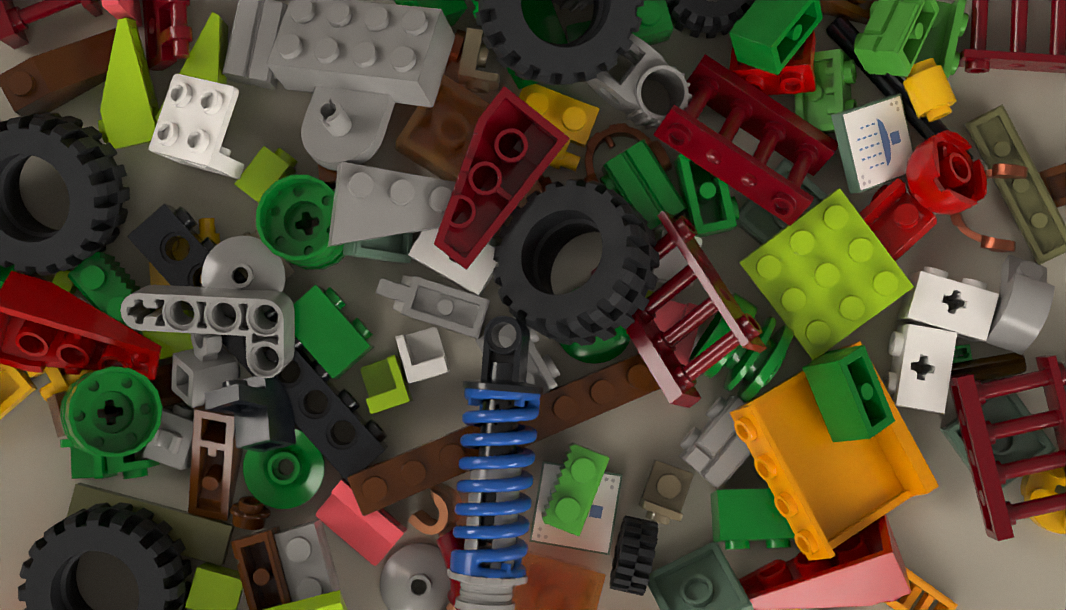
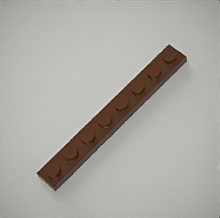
M640 353L634 354L540 394L538 417L533 420L519 421L521 424L536 429L537 439L534 442L518 446L526 447L661 388ZM467 425L347 476L362 515H368L468 472L459 468V459L462 457H477L479 450L463 447L460 443V438L464 434L480 433V428Z

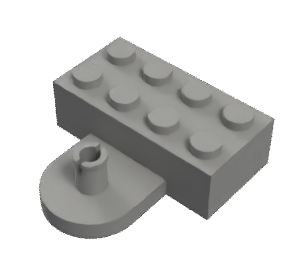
M290 0L267 65L285 89L313 93L302 124V142L307 152L320 166L337 171L338 164L341 162L362 165L377 152L384 139L395 103L425 107L434 106L455 35L442 9L356 0Z

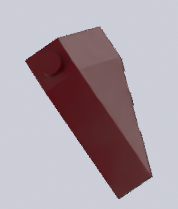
M505 86L478 118L434 241L436 247L466 270L570 139Z

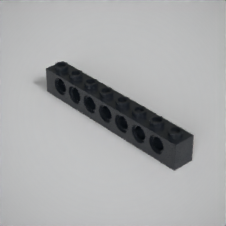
M165 203L127 236L171 286L201 287L199 278L204 261L210 251L217 245L210 237H206L204 240L200 238L193 229L197 222L182 206L175 209ZM185 238L190 245V251L186 258L178 261L173 256L172 247L177 240ZM238 270L235 271L234 280L236 283L242 284L247 281ZM186 302V303L191 307V309L194 311V309H193V307L191 306V304H189L188 302ZM273 307L264 313L268 320L276 322L274 319L278 317V313ZM221 335L222 343L253 377L256 376L247 365L246 336ZM295 337V352L292 360L300 367L299 378L295 382H288L282 378L281 373L273 378L280 383L290 400L294 423L348 482L347 476L365 469L387 449L388 446L383 440L388 436L372 418L366 422L356 411L360 407L357 400L345 388L339 392L329 381L332 377L316 359L312 362L302 351L304 346ZM270 348L264 352L265 357L269 361L275 363L279 361L278 354L274 349ZM312 390H320L326 395L328 405L323 412H315L309 408L307 397ZM338 421H348L354 426L355 437L352 441L342 442L336 438L334 426Z

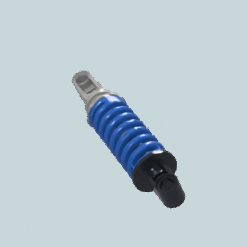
M497 316L488 322L484 330L481 379L463 381V388H465L464 397L468 401V405L480 406L479 410L465 412L462 415V421L466 425L480 428V433L464 434L460 438V443L463 447L479 450L477 457H462L458 462L460 469L470 471V480H460L456 486L460 493L469 494L468 503H457L454 510L457 515L467 516L466 526H455L453 528V536L455 538L465 539L464 550L455 549L451 552L450 568L447 569V576L460 582V595L455 599V608L459 610H515V601L511 599L513 596V586L528 582L526 568L521 564L522 557L528 552V545L517 536H522L529 531L530 522L518 513L529 510L532 505L531 498L520 492V490L527 489L533 485V475L528 471L522 470V467L533 464L536 455L532 450L518 445L534 442L537 439V431L531 426L519 423V421L533 420L538 417L540 394H543V387L526 383L530 341L529 329L526 324L509 316ZM511 324L515 328L516 339L511 346L504 348L499 342V332L505 325Z

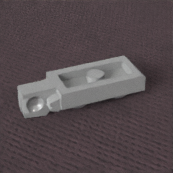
M403 275L401 284L380 278L376 290L378 295L395 300L393 310L401 312L402 315L477 339L479 338L490 300L414 275L413 277Z

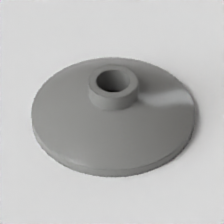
M235 236L217 244L207 255L202 267L201 282L202 287L283 292L285 268L281 258L273 254L261 239L252 236ZM245 268L248 272L247 281L242 284L236 283L234 280L235 271ZM222 303L223 313L236 318L234 308L230 304ZM263 305V313L267 312L272 307L269 305Z
M427 543L410 544L396 551L386 562L381 573L380 591L388 610H446V606L450 602L447 596L451 589L450 579L447 576V569L439 547ZM416 579L424 580L427 584V590L423 593H416L412 589V582Z

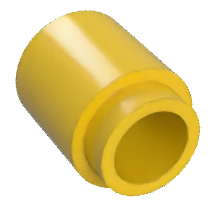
M934 58L914 64L908 77L904 76L906 80L903 82V85L917 117H927L929 122H933L952 113L950 106L956 103L957 100L942 66H937Z

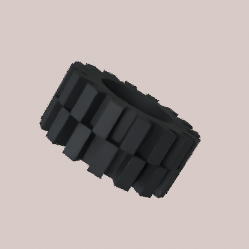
M627 515L624 516L612 561L610 589L640 596L644 595L649 583V575L652 572V563L656 553L655 547L657 545L659 529L657 522Z

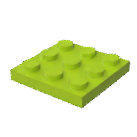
M837 188L798 217L791 226H786L739 261V264L786 326L794 331L795 338L812 360L818 358L914 288L840 188Z

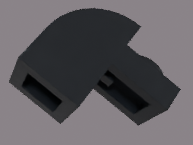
M254 376L243 380H229L222 383V388L204 393L205 410L234 415L236 448L264 453L296 444L294 415L290 400L283 387L273 377L262 378Z

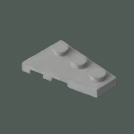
M347 162L339 163L328 247L439 228L456 182Z

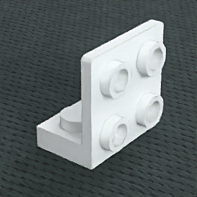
M174 74L148 150L182 165L240 180L245 164L230 158L231 150L221 146L239 95V90L226 84Z

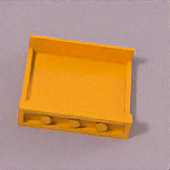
M858 341L839 349L860 346L862 343ZM875 367L874 370L895 422L870 439L843 442L832 441L804 370L799 371L729 412L734 421L736 434L746 443L754 458L756 471L766 480L775 497L774 503L777 510L787 519L795 534L794 539L797 547L806 555L809 561L832 558L835 556L832 549L912 496L928 494L939 487Z

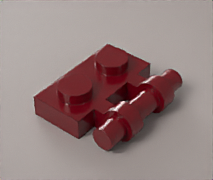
M142 0L146 60L149 70L163 71L175 64L177 59L189 58V43L193 41L192 28L188 26L187 7L190 6V0Z

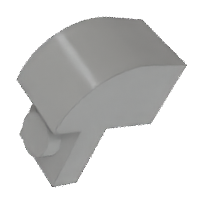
M1008 255L1002 264L1000 294L987 341L984 342L1023 355L1040 333L1052 305L1055 286L1047 284V267Z

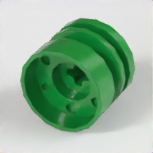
M289 175L275 181L263 193L256 209V228L261 241L273 254L305 270H324L338 264L346 256L343 255L344 244L328 247L335 191L324 181L310 175ZM311 220L319 223V225L313 227V234L306 232V229L312 226Z
M734 292L732 296L742 311L755 318L757 306ZM719 311L697 342L690 355L689 362L731 330ZM770 316L759 325L762 329L759 337L767 349L758 353L742 348L739 345L704 372L703 375L710 379L725 366L729 371L723 388L730 391L743 378L737 392V397L744 402H748L761 388L771 381L786 357L794 331L783 325L770 338L777 323L776 319Z
M112 366L84 374L72 383L61 400L59 418L65 436L76 448L90 455L120 458L140 451L152 441L161 425L163 407L158 390L146 376L131 368ZM105 401H107L110 408H116L117 411L116 416L110 417L108 425L105 418H98L97 415L98 409L105 407Z

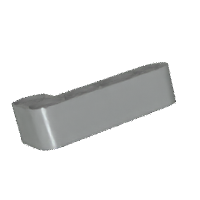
M148 285L127 296L121 304L120 312L122 319L132 329L140 331L246 336L247 365L251 372L258 377H274L294 357L295 309L290 297L283 292ZM182 301L191 304L195 313L194 318L184 314L181 307ZM222 303L230 304L234 308L236 320L229 319L224 315ZM163 305L162 308L150 313V308H158ZM263 305H269L276 310L278 322H272L265 317ZM265 346L271 347L276 351L279 358L278 362H271L265 357L263 352Z

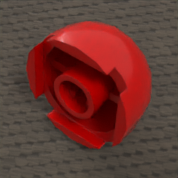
M945 130L924 140L915 148L907 161V189L909 194L920 205L933 213L951 215L962 212L979 204L977 201L983 199L987 194V178L984 166L980 158L974 162L972 161L970 155L966 152L972 146L966 139L956 132Z

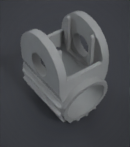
M631 34L629 39L633 44L628 52L622 55L633 64L622 78L617 81L604 71L597 74V78L586 82L611 106L625 112L627 115L626 119L632 120L636 127L639 125L645 126L646 130L653 126L658 128L673 105L678 106L682 110L688 106L686 104L687 100L692 97L688 93V87L691 84L686 82L684 78L685 73L681 74L676 69V66H668L661 54L645 41ZM644 80L657 81L667 90L670 104L664 116L656 115L645 107L641 98V87Z

